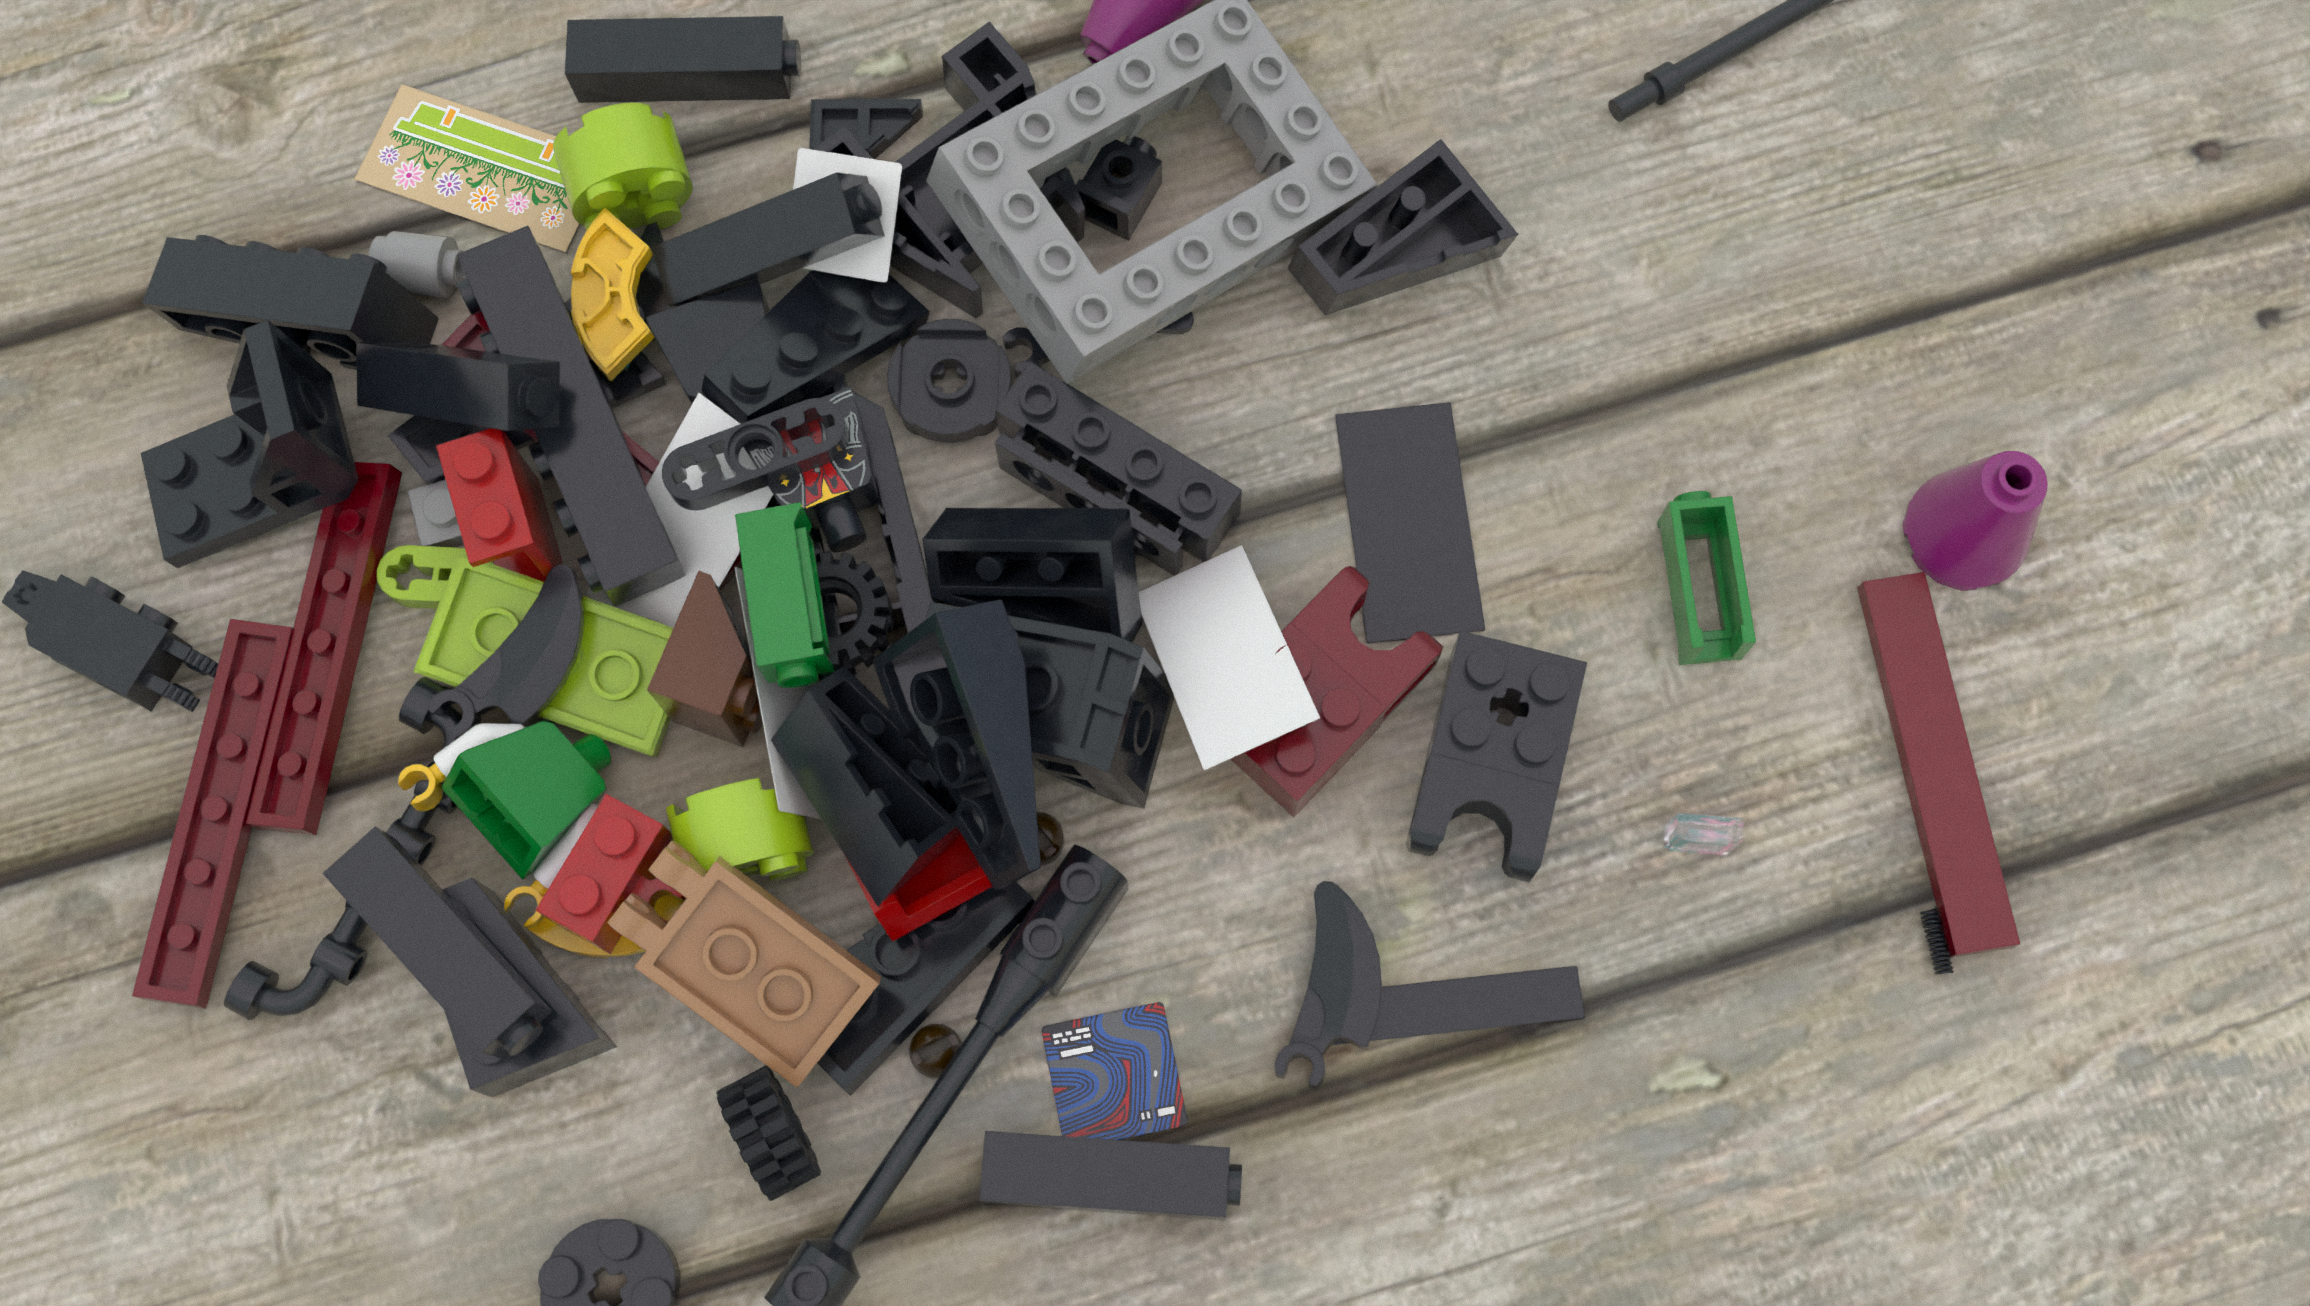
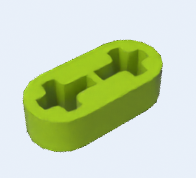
M398 546L388 551L380 560L377 568V582L382 591L399 605L410 608L437 609L458 552L467 555L465 548ZM410 564H413L422 574L432 576V580H411L409 589L405 590V587L396 580L397 574L408 573Z

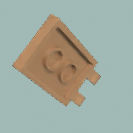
M672 840L648 869L659 880L687 898L670 921L665 923L650 904L638 895L631 893L607 923L619 934L630 939L646 951L634 968L798 1088L876 989L882 977L736 867L731 866L721 856L718 857L707 871L688 850Z

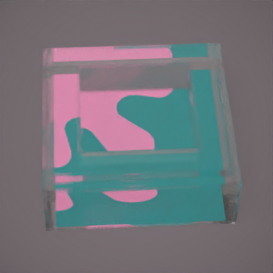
M1676 813L1665 825L1664 848H1668V851L1727 855L1743 841L1744 818Z

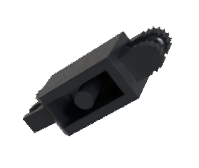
M24 570L17 576L14 585L7 591L2 603L28 622L25 631L29 646L51 657L55 662L151 712L161 697L190 712L195 710L200 699L195 697L194 693L177 683L171 684L170 682L182 663H185L186 667L202 676L208 675L215 678L218 663L192 649L190 644L173 633L178 622L146 604H143L138 613H135L120 605L125 598L123 593L91 576L84 586L62 574L57 581Z

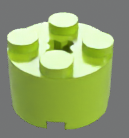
M621 103L609 105L582 115L581 119L584 127L575 131L570 136L566 127L557 134L553 143V151L574 219L584 226L586 231L604 208L629 229L657 222L659 229H664L681 220L680 208L690 198L693 184L673 120L664 110L663 117L653 115L651 106L647 104Z
M760 778L723 785L686 797L688 811H684L674 804L665 809L673 841L688 850L707 871L718 857L721 856L731 866L736 867L746 876L760 873L761 876H769L770 881L783 880L808 872L805 859L813 855L814 850L805 816L779 811L775 789L762 790Z

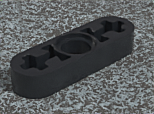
M821 398L807 399L676 448L667 456L663 463L662 480L669 494L679 506L694 511L704 510L835 461L844 453L848 446L849 430L841 410L834 403ZM820 419L824 427H829L826 430L828 440L815 444L814 439L811 436H807L810 433L808 423ZM786 429L797 453L789 457L778 433ZM756 439L768 441L774 446V455L765 467L751 470L739 464V453L746 443ZM724 453L726 462L735 477L726 480L716 455ZM692 465H697L702 473H705L702 476L703 486L696 490H691L690 486L683 482L687 479L686 469Z

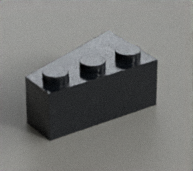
M1440 139L1299 245L1287 269L1324 315H1328L1499 258L1515 240L1518 233L1442 139Z
M945 508L922 539L930 593L933 599L959 607L1002 599L1008 616L1109 633L1132 643L1142 626L1130 509Z
M845 666L807 689L772 737V743L877 906H880L943 854L960 835V831L956 826V810L958 806L946 786L933 788L924 772L927 763L931 761L917 738L904 739L893 720L890 710Z
M474 878L442 889L552 1010L540 1022L543 1030L531 1045L516 1055L510 1056L507 1053L501 1059L481 1052L445 1011L470 1090L493 1098L617 1047L579 1001L580 999L569 985L560 978L545 959L542 951L511 912H505L503 902L494 891Z

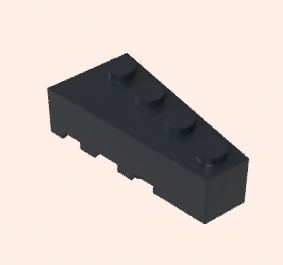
M197 235L195 240L167 237L142 304L178 330L240 344L244 329L269 320L309 355L311 349L322 355L340 360L342 367L357 370L356 343L414 341L430 344L439 320L434 313L386 273L387 266L373 257L353 253L349 259L336 258L308 247L298 248L297 253L279 251L268 244L257 241H248L246 246L229 245L222 240L207 235Z

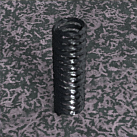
M1937 906L1919 913L1920 915L1930 914L1921 917L1922 920L1929 919L1922 921V924L1933 923L1923 926L1924 929L1932 928L1925 930L1924 933L1935 932L1925 936L1926 938L1935 937L1927 939V942L1938 941L1928 944V947L1938 946L1929 949L1930 952L1937 951L1930 954V956H1937L1931 958V960H1940L1932 963V965H1940L1933 969H1943L1934 973L1936 975L1954 972L1952 970L1954 967L1951 966V957H1949L1950 953L1947 952L1949 950L1946 947L1948 944L1945 943L1947 939L1944 938V930L1941 929L1943 925H1941L1942 921L1939 920L1941 916L1938 915L1940 912L1937 911L1939 908Z

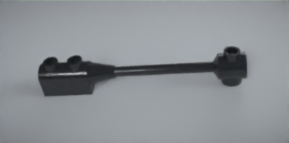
M1076 844L1072 846L1000 951L999 956L1001 959L975 1017L977 1022L830 1238H804L764 1297L771 1305L842 1306L861 1278L852 1256L853 1251L998 1037H1003L1048 992L1055 997L1058 995L1128 891V880L1117 869L1091 851Z

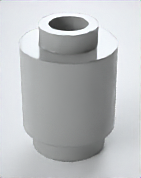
M392 231L387 236H376L369 249L368 256L384 263L387 266L386 273L413 295L449 298L454 293L456 287H458L456 280L466 276L457 254L464 251L458 249L457 243L452 237Z

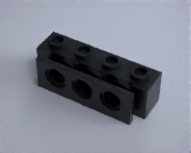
M1031 361L995 409L1000 435L995 441V447L1001 470L1063 508L1130 509L1134 552L1173 576L1177 575L1183 566V550L1202 562L1210 560L1240 515L1242 489L1069 384H1066Z

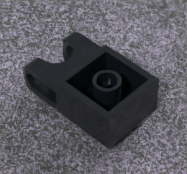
M1460 630L1451 652L1408 832L1406 846L1409 852L1424 856L1434 855L1438 851L1439 844L1444 840L1447 826L1451 820L1462 814H1481L1494 821L1504 836V856L1501 866L1504 874L1510 878L1528 883L1532 880L1542 863L1587 662ZM1504 708L1515 715V719L1511 726H1505L1497 722L1499 713L1491 711Z

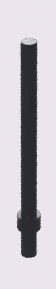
M1786 0L1675 64L1665 62L1647 72L1642 83L1608 102L1610 113L1616 121L1621 122L1653 103L1663 105L1684 93L1686 84L1834 0Z

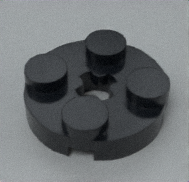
M940 319L928 322L916 329L917 335L910 338L903 347L900 343L893 352L889 362L887 384L893 406L908 431L933 441L954 443L970 440L976 436L988 435L998 426L995 409L1012 387V375L1007 354L1001 345L999 347L995 340L987 336L986 330L966 320ZM946 369H957L959 378L967 381L964 386L957 388L956 392L943 393L942 387L933 386L934 379L944 378Z
M598 1219L577 1227L556 1245L550 1258L543 1263L539 1271L538 1283L541 1289V1306H612L608 1300L597 1302L594 1296V1290L599 1286L597 1277L604 1270L611 1276L620 1275L621 1273L626 1276L627 1284L619 1290L623 1301L618 1306H675L677 1292H680V1270L676 1257L669 1245L655 1231L626 1219Z

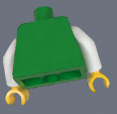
M546 721L524 727L521 724L482 723L473 726L435 754V763L429 768L421 764L405 767L398 778V785L403 791L410 789L421 780L429 781L426 791L411 801L410 804L414 809L418 811L433 809L440 803L444 791L522 880L531 874L534 875L536 879L529 887H517L508 893L504 902V910L508 913L520 897L531 896L536 899L539 905L598 808L597 804L607 789L605 780L598 773L610 765L611 754L607 745L598 736L587 734L571 744L554 723ZM536 911L533 916L528 918L523 927L531 928L542 921L544 916Z

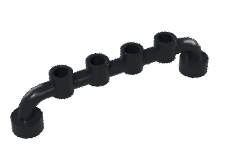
M423 677L416 682L406 696L400 709L399 721L422 734H426L436 726L444 736L442 747L444 749L457 739L452 736L450 731L461 721L462 715L452 706H449L440 716L432 714L427 709L430 700L437 693L449 689L427 677ZM435 761L431 762L427 767L429 768L430 766H432L435 763ZM421 780L416 783L412 800L426 791L429 785L428 780ZM444 791L440 803L433 809L418 811L409 803L401 818L395 820L386 833L397 839L419 865L422 866L430 855L436 840L434 835L424 831L437 808L450 814L458 806ZM346 900L344 913L332 933L327 934L317 946L310 961L311 968L298 986L287 990L276 988L279 974L256 961H250L241 969L230 985L224 999V1007L248 1020H252L261 1011L276 1016L299 1014L315 1006L328 992L334 980L348 986L359 974L366 961L367 951L356 946V943L368 924Z

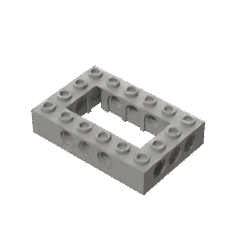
M1214 0L938 148L926 180L1066 384L1071 383L1297 250L1299 245L1353 206L1378 185L1248 0ZM1204 85L1222 112L1219 117L1225 126L1231 123L1256 159L1253 164L1259 174L1265 172L1268 178L1098 274L1039 188L1043 186L1045 179L1076 161L1080 165L1087 163L1092 159L1096 150L1127 134L1129 139L1140 133L1145 123L1172 108L1177 112L1185 109L1194 101L1200 88Z

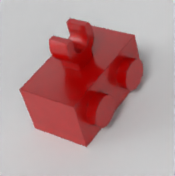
M605 794L535 911L561 928L611 954L622 935L615 931L607 922L631 893L641 897L653 908L656 901L664 895H673L683 902L687 899L648 870L664 848L673 840L671 832L660 822ZM659 916L665 923H668L665 919Z

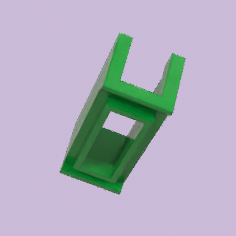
M1693 491L1678 495L1667 504L1657 521V526L1660 528L1678 640L1679 665L1742 660L1756 643L1733 498L1732 496L1712 498L1711 493L1707 491ZM1707 539L1721 630L1702 631V628L1699 629L1685 540Z
M801 502L735 514L757 667L768 683L777 682L779 687L797 688L813 684L818 680V674L834 672V667L827 655L830 653L814 544L809 535L812 524Z

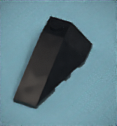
M1002 599L936 612L875 657L872 662L896 726L904 739L916 737L931 761L927 763L924 769L927 778L933 788L946 786L958 806L956 810V826L994 890L1007 887L1041 868L1025 661L1019 648L1018 634L1009 621Z

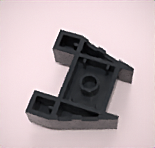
M990 21L942 55L945 89L964 112L895 161V163L902 165L890 266L974 318L983 314L981 286L970 273L981 266L983 262L926 180L940 146L1037 95L1035 83L1028 65ZM846 126L812 149L873 159ZM1065 167L1047 177L1043 186L1039 189L1078 243L1084 238L1085 208L1070 170Z

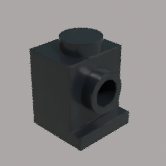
M1126 136L1123 142L1116 139L1101 147L1083 180L1079 179L1076 184L1085 208L1086 221L1123 239L1130 240L1162 184V161L1156 158L1157 152L1153 146L1139 137L1134 136L1129 139ZM1115 172L1124 178H1117L1113 174Z

